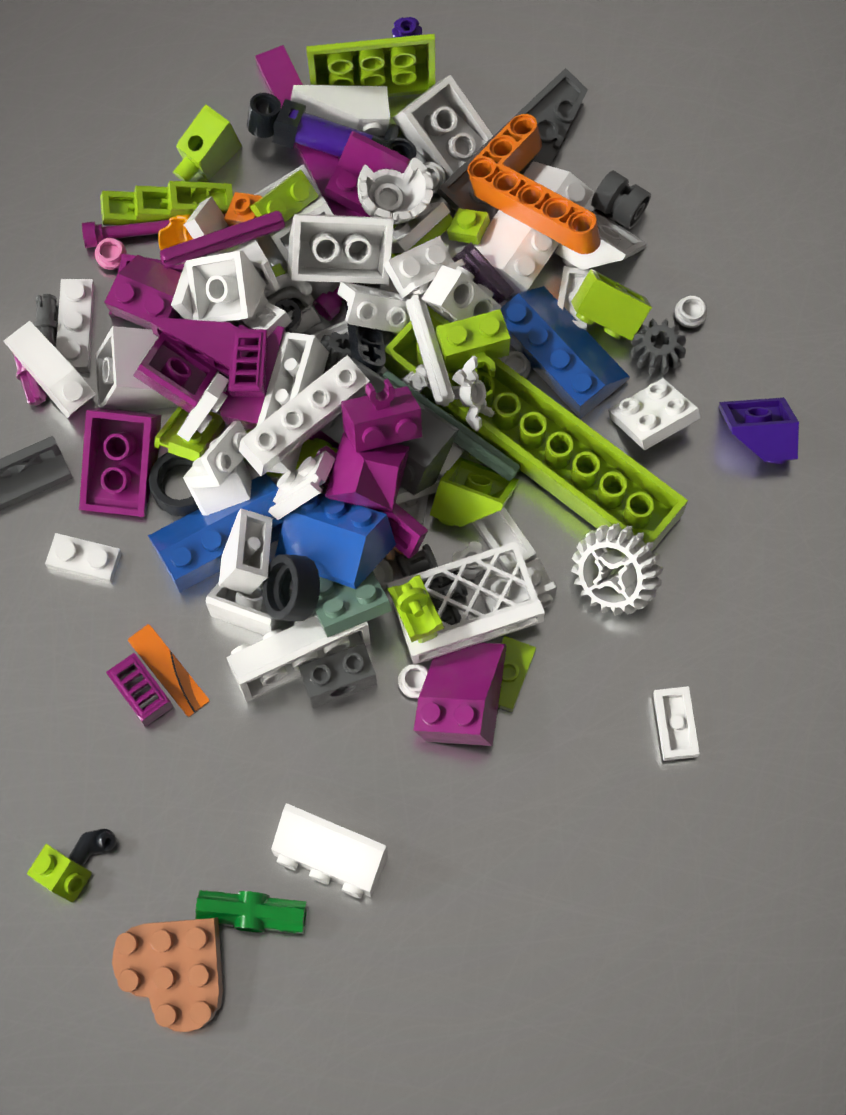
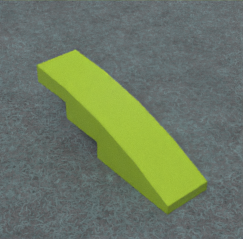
M169 180L167 187L136 185L134 192L102 190L100 196L102 225H126L169 220V218L176 217L177 215H192L199 204L211 196L221 212L225 214L233 198L232 184Z

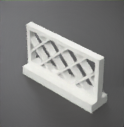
M518 541L387 583L388 588L399 586L420 575L422 581H426L425 588L428 594L443 601L437 612L440 618L447 604L465 612L460 623L450 625L442 621L444 629L437 631V637L424 643H418V640L411 642L396 610L413 665L544 622L545 612L541 601L537 597ZM513 552L517 565L512 574L494 567L500 556ZM492 559L490 564L484 562ZM477 565L486 570L479 585L462 578L467 567ZM459 570V572H458L457 575L451 573V572H454V571ZM519 570L523 580L516 577ZM491 572L508 580L501 596L483 588ZM443 575L454 580L446 596L429 589L435 577ZM458 583L476 591L468 607L451 599ZM515 583L526 588L530 600L517 604L505 597L511 585ZM480 593L498 601L493 612L482 614L473 609ZM502 604L508 606V607H505V608L500 609V607H501ZM469 614L475 617L467 620Z

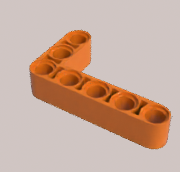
M521 114L514 117L468 165L467 171L475 196L577 253L590 254L594 252L601 243L595 214L519 173L541 150L542 141L537 120L534 116Z

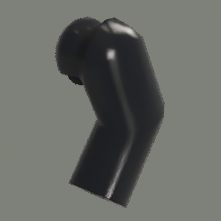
M108 829L85 832L81 835L68 857L84 866L90 854L113 849L116 844V837Z

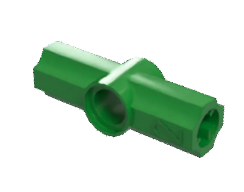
M200 890L196 902L195 919L218 917L219 925L233 926V929L245 932L264 933L265 930L304 934L307 902L270 898L267 894L251 891H239L238 894Z

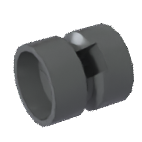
M612 170L598 186L592 198L591 206L605 215L613 213V219L627 229H631L647 208L651 199V193L637 184L629 186L627 178Z

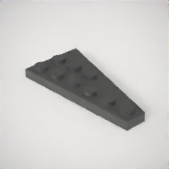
M566 68L514 116L516 117L521 114L534 116L537 120L542 141L541 150L519 172L522 175L533 161L551 166L588 91ZM507 124L438 188L437 193L456 212L458 208L487 212L491 221L499 210L475 196L467 170L470 162Z

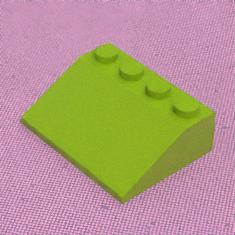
M435 34L306 46L311 85L387 86L388 97L423 94L435 84Z

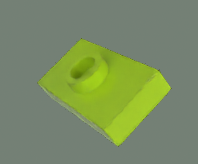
M504 636L501 644H506L507 648L498 708L513 712L536 647Z

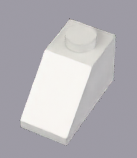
M242 508L239 510L221 557L219 586L251 595L268 578L273 518Z

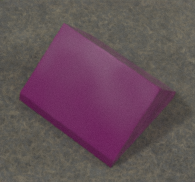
M161 333L133 376L190 413L201 399L217 369Z

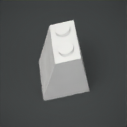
M112 326L95 354L99 408L141 411L178 407L133 376L158 339V336L153 334L152 329Z

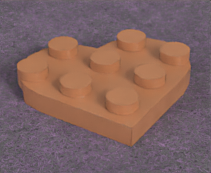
M218 917L145 923L131 927L128 931L117 937L113 950L112 966L118 986L122 991L130 992L135 996L148 997L155 1020L160 1026L168 1027L173 1031H193L207 1025L213 1019L216 1011L220 1009L223 984Z

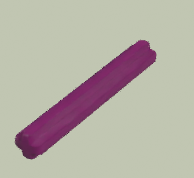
M274 211L160 251V258L164 267L169 269L186 263L187 260L201 258L280 231L285 228V221L280 211Z

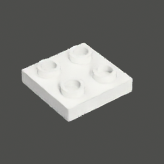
M663 378L608 409L611 420L644 450L701 419L699 409Z

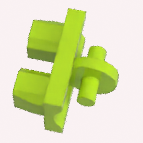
M420 575L413 577L403 585L387 588L411 642L418 640V643H424L437 637V631L444 629L443 623Z

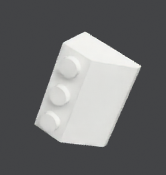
M294 214L289 236L287 272L291 281L389 284V275L383 264L391 259L394 219Z
M287 803L283 809L271 848L274 856L278 857L276 861L278 864L296 871L297 866L311 871L309 877L328 885L330 880L343 885V892L359 899L362 898L363 894L372 897L388 860L386 845Z

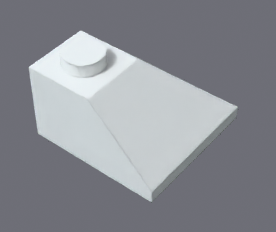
M594 210L592 213L596 216L601 238L598 249L590 254H580L559 244L555 253L563 258L562 261L567 266L584 270L622 261L645 249L647 243Z

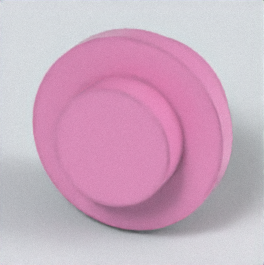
M106 238L97 245L95 259L102 268L113 270L119 268L122 253L127 254V251L122 242L114 238Z

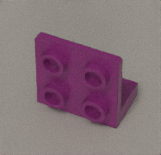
M352 131L339 162L324 190L323 196L363 216L370 217L363 209L358 198L357 184L363 166L367 165L373 173L382 169H392L404 173L410 160L398 152Z

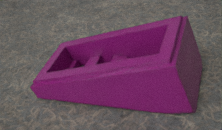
M233 329L228 390L232 397L266 396L267 329ZM241 339H259L258 345H240ZM240 352H258V356L240 357ZM240 364L257 365V369L240 370ZM239 377H256V382H239Z
M132 653L106 672L145 727L173 708L169 698L135 653ZM134 664L137 670L120 680L117 675ZM140 675L144 677L138 684L129 690L126 689L125 686ZM147 685L151 687L149 691L136 700L132 697ZM157 695L158 699L143 710L140 708L141 704Z

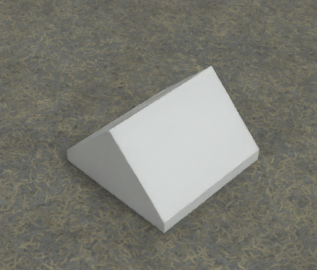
M235 251L186 261L193 320L230 322L252 318L267 284L244 251Z
M218 582L206 597V605L211 617L250 631L266 635L278 629L281 620L272 618L264 606L262 595L263 583L249 595L221 587Z

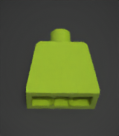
M207 104L201 109L177 142L176 148L183 160L174 169L173 173L181 181L190 182L197 172L207 180L211 179L242 147L231 123Z

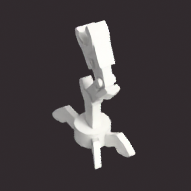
M472 356L466 362L463 369L458 370L453 375L452 380L461 386H452L455 396L454 399H460L465 407H469L465 419L475 431H478L482 427V420L478 413L480 412L489 417H492L495 413L492 408L487 407L485 400L486 388L484 383L479 380V376L475 371V368L478 366L477 357ZM422 364L415 369L416 373L412 371L401 379L419 393H421L425 386L431 389L425 367Z

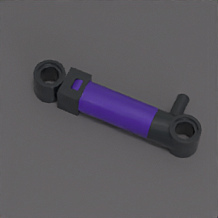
M258 93L250 99L247 128L256 137L269 138L273 136V143L294 149L297 143L340 158L351 132L355 131L398 152L410 161L412 158H416L417 150L415 145L407 139L398 138L400 127L396 124L389 125L383 139L306 113V105L285 99L281 108L280 100L270 93Z

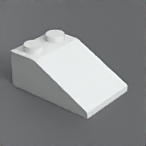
M451 75L438 81L392 117L407 140L415 145L416 150L428 162L437 163L444 169L446 180L493 137Z

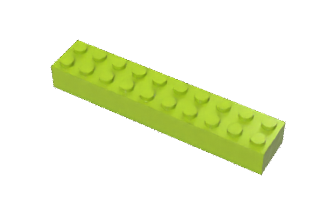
M427 305L436 334L437 326L450 322ZM411 320L385 348L386 363L384 367L400 379L412 371L416 373L415 369L420 364L424 365ZM499 358L493 360L496 366L495 377H491L489 370L485 367L477 369L479 380L484 383L486 388L485 400L487 407L492 408L495 413L492 417L480 412L478 413L482 420V427L478 431H475L465 418L469 407H465L460 399H454L453 402L445 407L437 405L520 465V471L595 528L606 524L610 527L617 523L620 524L622 530L626 526H632L633 535L644 532L642 541L645 544L654 542L652 549H650L652 552L684 514L688 502L686 498ZM458 370L448 372L451 386H461L452 380L453 375ZM425 386L421 394L436 404L432 390Z

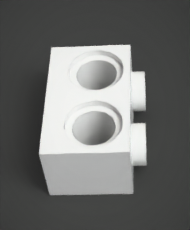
M442 265L421 298L450 323L502 308L492 298L494 293L487 287L474 283L472 281L474 275L460 266H457L455 270Z

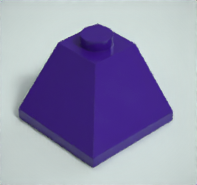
M784 397L719 402V409L731 433L764 462L783 464L788 460L798 459L799 421Z

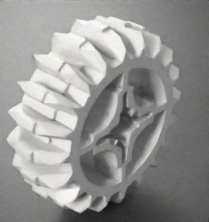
M619 523L613 524L610 527L606 524L586 534L585 539L578 543L576 547L578 551L571 558L576 562L571 572L579 575L575 579L574 584L583 586L584 590H582L581 596L589 595L592 598L590 606H596L599 603L601 604L602 613L612 609L615 616L621 615L623 612L628 615L634 613L637 609H643L648 605V601H651L657 595L656 589L661 586L662 582L658 576L662 573L663 567L655 563L660 559L661 554L651 553L650 549H652L654 542L645 544L642 541L644 532L633 535L632 526H626L622 530ZM621 565H624V567L621 570L616 571L613 574H610V572L613 569L618 568Z

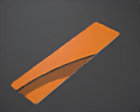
M147 624L128 639L131 646L188 717L209 702V698L151 625Z

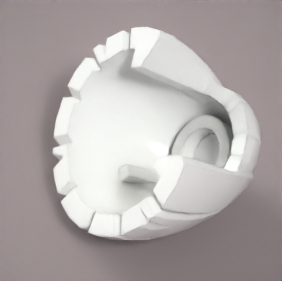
M412 158L404 173L392 169H382L373 173L367 165H364L359 174L357 184L358 198L365 212L370 217L393 218V224L408 222L419 216L427 208L433 195L431 174L427 172V167L417 158Z

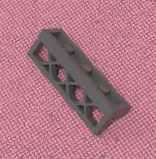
M54 436L0 459V510L73 478Z

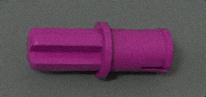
M14 355L18 369L16 377L22 382L27 402L30 405H40L47 399L45 391Z

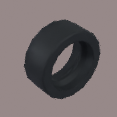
M167 452L160 456L151 467L149 475L150 490L161 509L171 515L186 516L199 509L193 496L181 500L172 499L164 492L162 482L167 472L180 466L192 467L194 461Z
M283 554L271 560L268 567V578L263 582L262 595L264 606L272 618L275 620L305 621L314 612L320 596V577L314 561L307 556ZM291 579H292V580H293V586H292V594H291V598H290V583H291Z

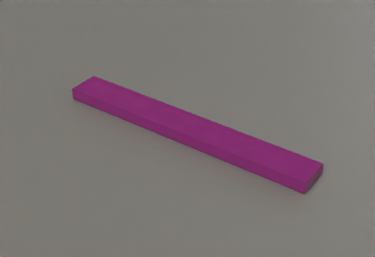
M284 45L255 56L263 78L271 94L280 100L281 108L285 99L291 100L293 85H303ZM296 143L312 180L323 196L324 190L339 162V158ZM323 196L334 215L366 217Z

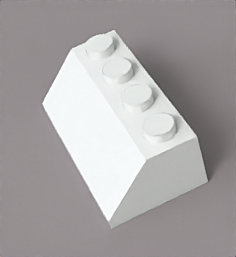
M533 161L523 174L582 207H585L594 194L590 187L571 172ZM498 210L490 221L479 245L474 244L464 260L513 298L518 293L527 291L560 243Z
M311 615L305 621H295L294 626L284 631L276 629L263 636L262 641L252 646L250 644H243L235 648L231 652L232 655L226 658L246 702H249L301 677L298 666L362 643L365 646L371 644L369 626L366 621L327 638L317 616L313 617Z

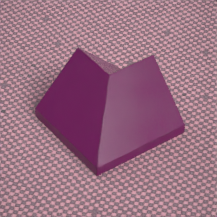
M343 432L325 497L393 513L410 447L391 444L356 453L346 433Z

